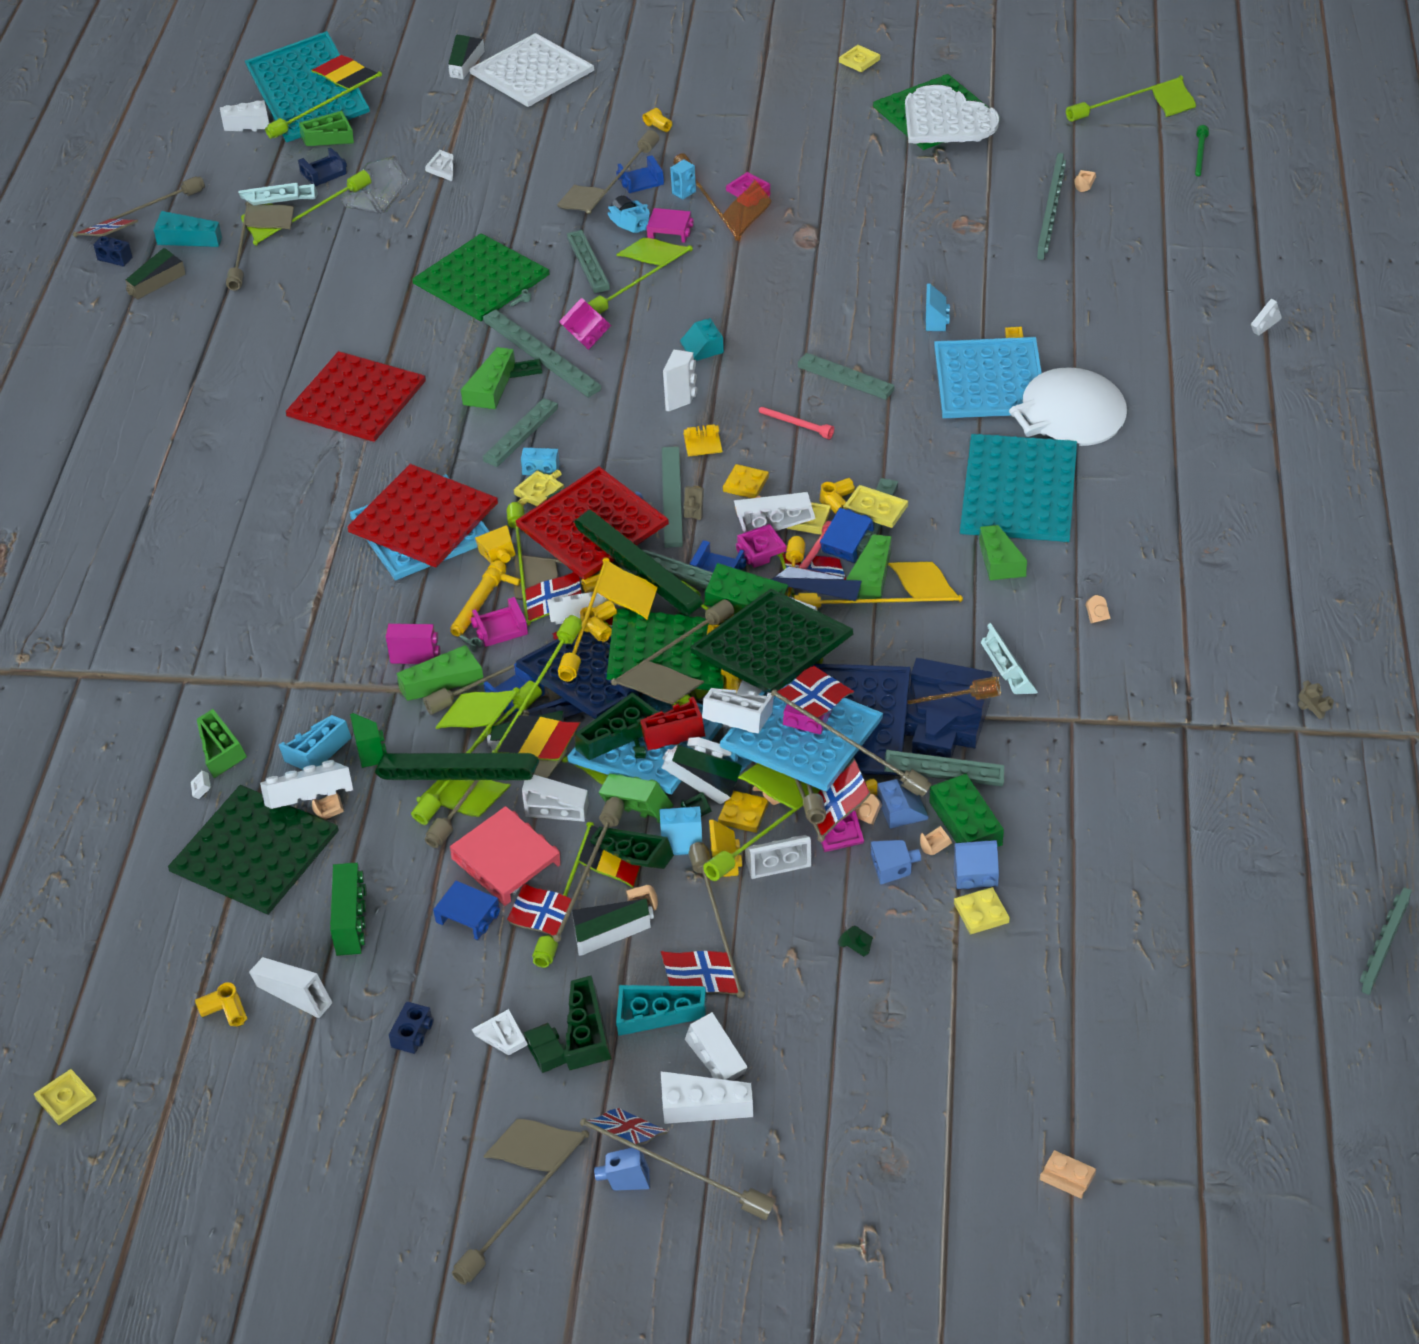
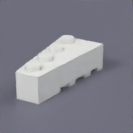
M593 592L548 599L551 622H555L556 625L562 624L565 618L570 615L580 619V611L589 606ZM597 593L592 607L594 608L609 600ZM614 603L616 609L625 608Z
M334 760L324 761L322 765L317 767L315 765L306 766L303 768V771L299 772L288 771L282 777L271 776L266 778V781L260 783L264 804L271 809L298 803L299 798L301 800L316 799L317 794H328L330 796L336 794L338 789H345L346 792L353 790L349 767L334 762Z
M661 1071L664 1124L753 1117L751 1083Z

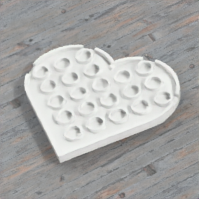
M923 86L917 88L914 93H909L905 99L908 143L979 142L994 134L999 126V115L992 107L989 109L981 102L966 101L961 92H955L948 86Z

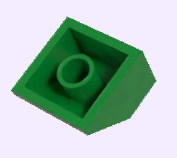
M355 713L350 714L361 767L378 765L382 756L387 753L385 743L381 744V742L385 741L383 731L378 730L376 722Z

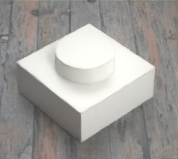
M201 771L191 781L192 797L200 799L204 793L209 791L211 785L209 773Z

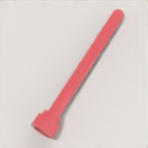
M765 407L759 408V413L819 432L823 438L831 439L834 434V426L828 424L820 426Z
M832 521L824 523L821 536L799 568H808L821 549L820 541Z

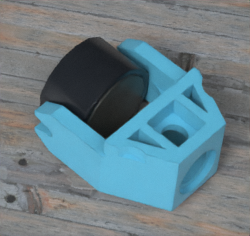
M625 195L618 196L608 207L610 212L607 214L617 226L633 233L647 230L650 214L647 204L643 205L638 200L632 201Z

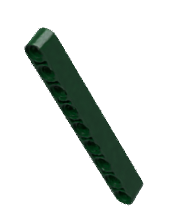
M587 510L574 520L576 528L632 574L654 584L657 587L656 593L685 616H690L703 605L701 597L592 510Z
M386 753L382 756L375 773L378 777L385 780H531L539 764V759L531 753Z

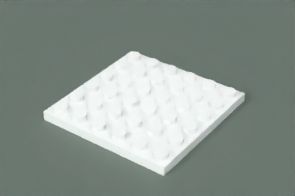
M537 33L470 68V74L527 107L594 71V65Z

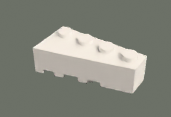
M808 492L734 500L744 533L768 524L775 531L816 519Z

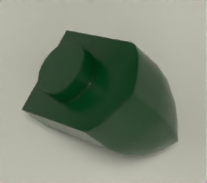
M703 792L686 801H681L680 808L700 807L701 817L712 812Z
M852 926L842 933L838 940V945L840 947L848 946L864 957L869 954L873 937L859 927Z

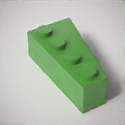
M497 347L461 389L463 405L496 409L510 378V372L515 367L513 349Z
M873 534L846 580L862 581L859 599H882L891 555V536Z
M466 645L396 673L399 689L407 701L426 697L443 688L447 691L456 687L463 688L483 678L482 667Z

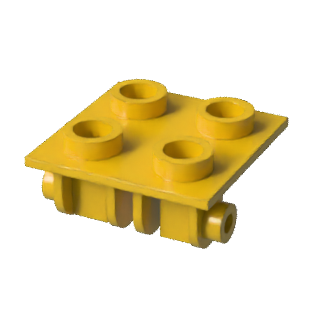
M702 425L701 431L699 426H697V431L696 427L684 429L683 435L687 455L698 456L721 453L722 447L718 425H706V430L705 426Z

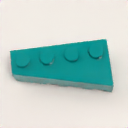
M161 211L154 227L157 245L219 247L222 240L219 222Z
M619 985L616 1019L618 1036L703 1018L706 1016L707 1008L706 986Z

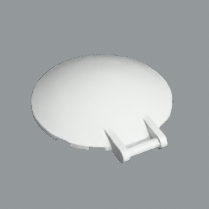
M1057 368L1035 377L1024 391L1023 403L1011 407L1009 413L1017 419L1027 437L1041 433L1044 436L1047 434L1056 440L1077 441L1079 446H1088L1107 441L1117 434L1121 426L1123 427L1127 406L1120 390L1105 377L1080 368Z

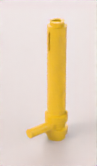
M496 560L492 562L483 574L481 582L450 627V632L454 636L459 637L464 634L471 623L470 618L473 617L472 610L476 609L478 613L494 587L498 586L501 580L517 586L520 585L521 579L506 574L507 568L502 561Z

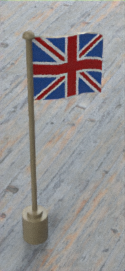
M620 1108L609 1110L603 1115L590 1120H586L587 1118L581 1119L580 1125L582 1127L585 1125L739 1197L738 1203L743 1204L742 1210L767 1220L776 1199L753 1188H750L749 1191L744 1190L741 1194L639 1146L648 1143L657 1136L667 1134V1130Z

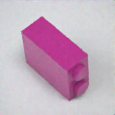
M388 623L386 642L391 664H420L440 655V645H437L438 632H435L434 624Z
M786 705L783 725L822 734L823 726L792 706ZM832 710L818 719L827 723Z

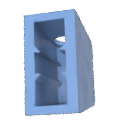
M903 840L871 842V858L880 884L909 876L911 874V863L921 861L919 849L908 851Z
M634 1148L608 1153L605 1159V1166L594 1168L596 1181L608 1179L613 1190L650 1189L649 1166L643 1152Z

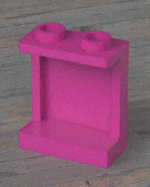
M654 208L647 225V238L654 239L656 233L681 235L682 242L685 243L687 237L690 236V228H693L694 219L691 218V211Z
M583 298L559 321L588 350L611 326Z
M515 597L508 599L507 608L480 616L476 609L472 610L473 617L470 618L472 627L477 628V637L483 641L485 647L528 634L526 619Z

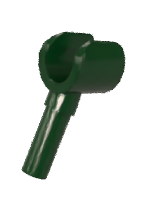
M635 738V758H646V747H640L639 739Z

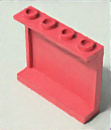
M506 806L450 846L451 859L489 893L497 897L498 901L504 906L511 902L510 894L547 866L552 863L560 866V851L558 848L551 846L542 834L536 833L529 823L522 821L515 811H511Z

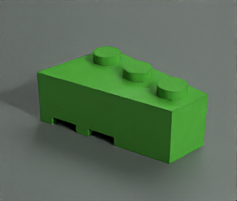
M342 111L299 123L301 138L306 146L354 143L353 130Z
M999 525L980 527L979 544L989 580L1026 577V558Z
M214 709L197 718L206 766L213 778L247 757L238 740Z
M609 774L598 792L605 802L611 797L620 798L624 802V811L630 812L631 809L640 812V816L643 818H647L649 815L656 818L657 823H660V809H670L673 807L672 802L664 793L660 784L652 779L643 780L639 777L632 778L621 774Z

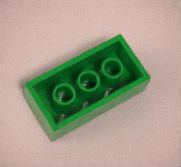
M717 563L705 591L704 605L712 607L722 600H727L732 604L734 614H736L770 589L787 596L788 585Z
M967 774L930 786L929 803L956 843L996 840L997 847L1003 845V827Z
M358 862L333 864L330 931L336 956L362 954V945H365V933L362 930L366 928V919L363 916V912H366V900H363V897L367 896L366 884H362L364 883V873L359 870Z

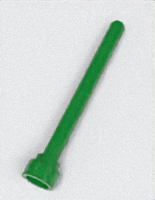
M1206 125L1198 126L1196 135L1199 138L1195 169L1197 177L1201 176L1205 138L1209 135V128Z

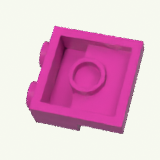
M749 172L726 185V191L735 195L738 203L748 208L757 206L762 199H768L771 194L770 183Z
M768 524L737 535L736 550L738 553L740 550H744L746 564H751L753 568L770 563V557L786 552V545L772 526Z
M854 810L841 820L825 836V840L821 842L824 852L864 843L856 811Z

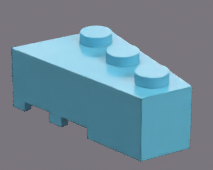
M331 715L311 726L312 730L301 735V733L295 735V739L287 744L284 742L280 743L279 748L284 761L302 770L306 766L315 765L317 767L322 765V762L327 761L352 738L346 721Z

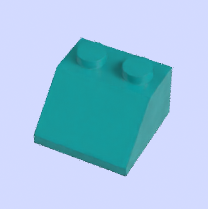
M711 318L695 322L680 340L685 351L693 352L694 360L696 361L724 353L723 336Z

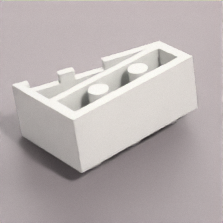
M533 775L531 780H524L522 795L526 817L585 822L589 805L587 790L537 775Z
M713 1012L690 1024L685 1041L708 1068L713 1078L733 1081L745 1074L747 1065Z

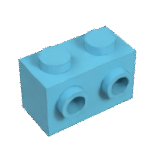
M683 159L670 167L672 194L683 200L696 192L695 165Z
M523 448L521 455L522 475H532L537 470L543 474L551 475L556 469L559 470L558 449Z

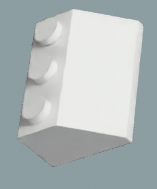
M673 350L663 370L666 411L690 404L693 397L697 395V387H695L697 374L694 373L696 360H694L693 352Z
M802 835L746 848L745 859L751 879L811 867L810 837Z

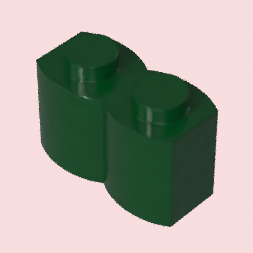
M547 1022L524 1032V1037L528 1044L527 1047L542 1073L566 1064L564 1058L566 1046L564 1043H559V1035L555 1027L551 1028Z

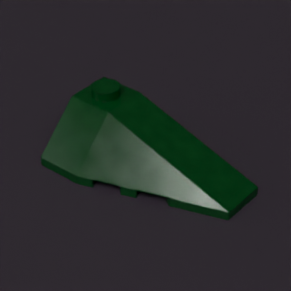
M599 826L590 838L592 844L596 845L603 827ZM607 828L600 844V848L631 865L665 869L674 856L668 837Z

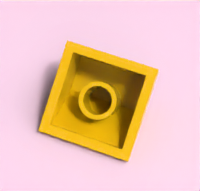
M709 820L712 858L721 851H727L731 854L740 848L739 839H735L734 831L715 820ZM741 854L734 857L735 867L723 877L739 875L738 867H742Z

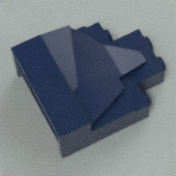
M916 658L911 672L905 735L914 737L912 753L952 758L956 745L976 749L991 701L993 672Z

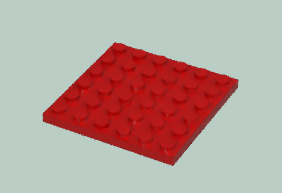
M338 351L286 410V416L375 442L424 384L426 378L422 374Z
M409 464L347 526L349 533L437 568L498 504V498L416 465Z
M600 466L516 520L517 527L584 580L602 569L604 558H609L610 562L615 560L576 528L574 520L587 510H592L636 546L669 524L667 517Z

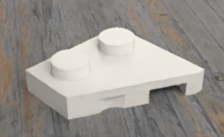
M439 150L425 166V171L452 181L453 154Z
M1270 299L1251 323L1253 333L1259 336L1282 319L1277 301Z
M700 737L688 739L687 746L696 751L719 758L731 756V752L721 748L718 743Z
M509 1009L472 1029L476 1037L507 1055L528 1045Z

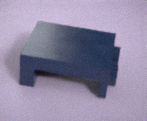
M331 147L328 148L329 155L310 164L304 158L298 160L300 173L311 184H314L315 187L347 174L345 159H342Z

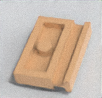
M1054 1150L1043 1172L1040 1174V1180L1082 1199L1084 1192L1096 1174V1169Z

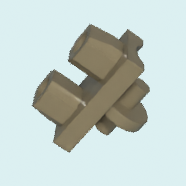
M685 487L683 506L685 518L702 519L703 487Z
M1309 680L1304 681V687L1298 696L1300 699L1298 706L1302 710L1307 708L1310 711L1312 710L1318 719L1324 718L1326 711L1333 708L1334 700L1330 696L1322 697L1323 687L1319 683L1311 684Z

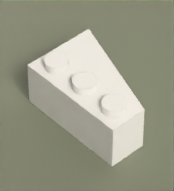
M264 100L220 107L224 131L252 129V131L257 132V129H265L269 124Z
M711 688L704 697L702 718L759 734L772 714L774 696L772 697L771 693H768V696L755 695L753 691H749V694H737L736 690Z

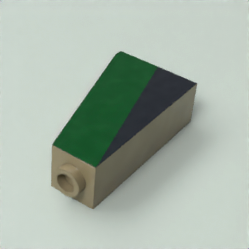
M163 248L125 279L126 291L130 296L132 295L138 300L186 275L183 261L166 248Z

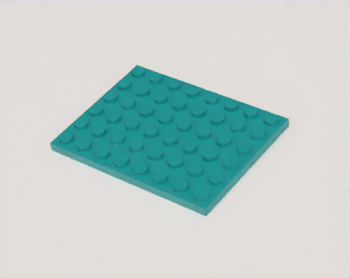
M327 31L245 61L246 67L274 121L281 118L287 122L347 90L311 71L340 55ZM357 87L288 124V132L282 134L285 142L301 138L300 122L342 111L347 120L370 112L369 106L359 88Z
M971 434L960 534L980 535V527L999 525L1008 538L1070 542L1077 441Z

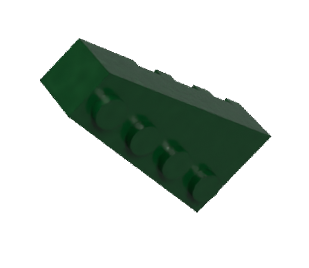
M632 692L575 733V749L585 758L591 760L630 743L635 738L639 739L643 737L640 720L656 714L658 711Z
M592 975L572 980L569 994V1014L567 1016L568 1029L565 1039L566 1050H564V1058L569 1071L612 1059L597 989Z

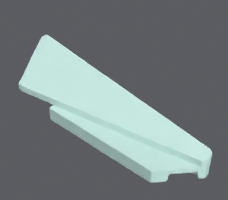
M298 183L238 191L241 199H245L253 206L297 199H316L318 195L314 184L299 186Z
M989 623L987 626L989 632L987 637L982 639L981 644L1005 681L1008 679L1012 692L1014 694L1038 693L997 630Z

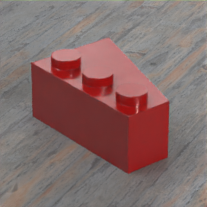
M694 696L689 698V702L684 705H673V709L666 713L660 711L640 720L647 750L677 745L680 742L688 741L689 738L705 737L703 718Z

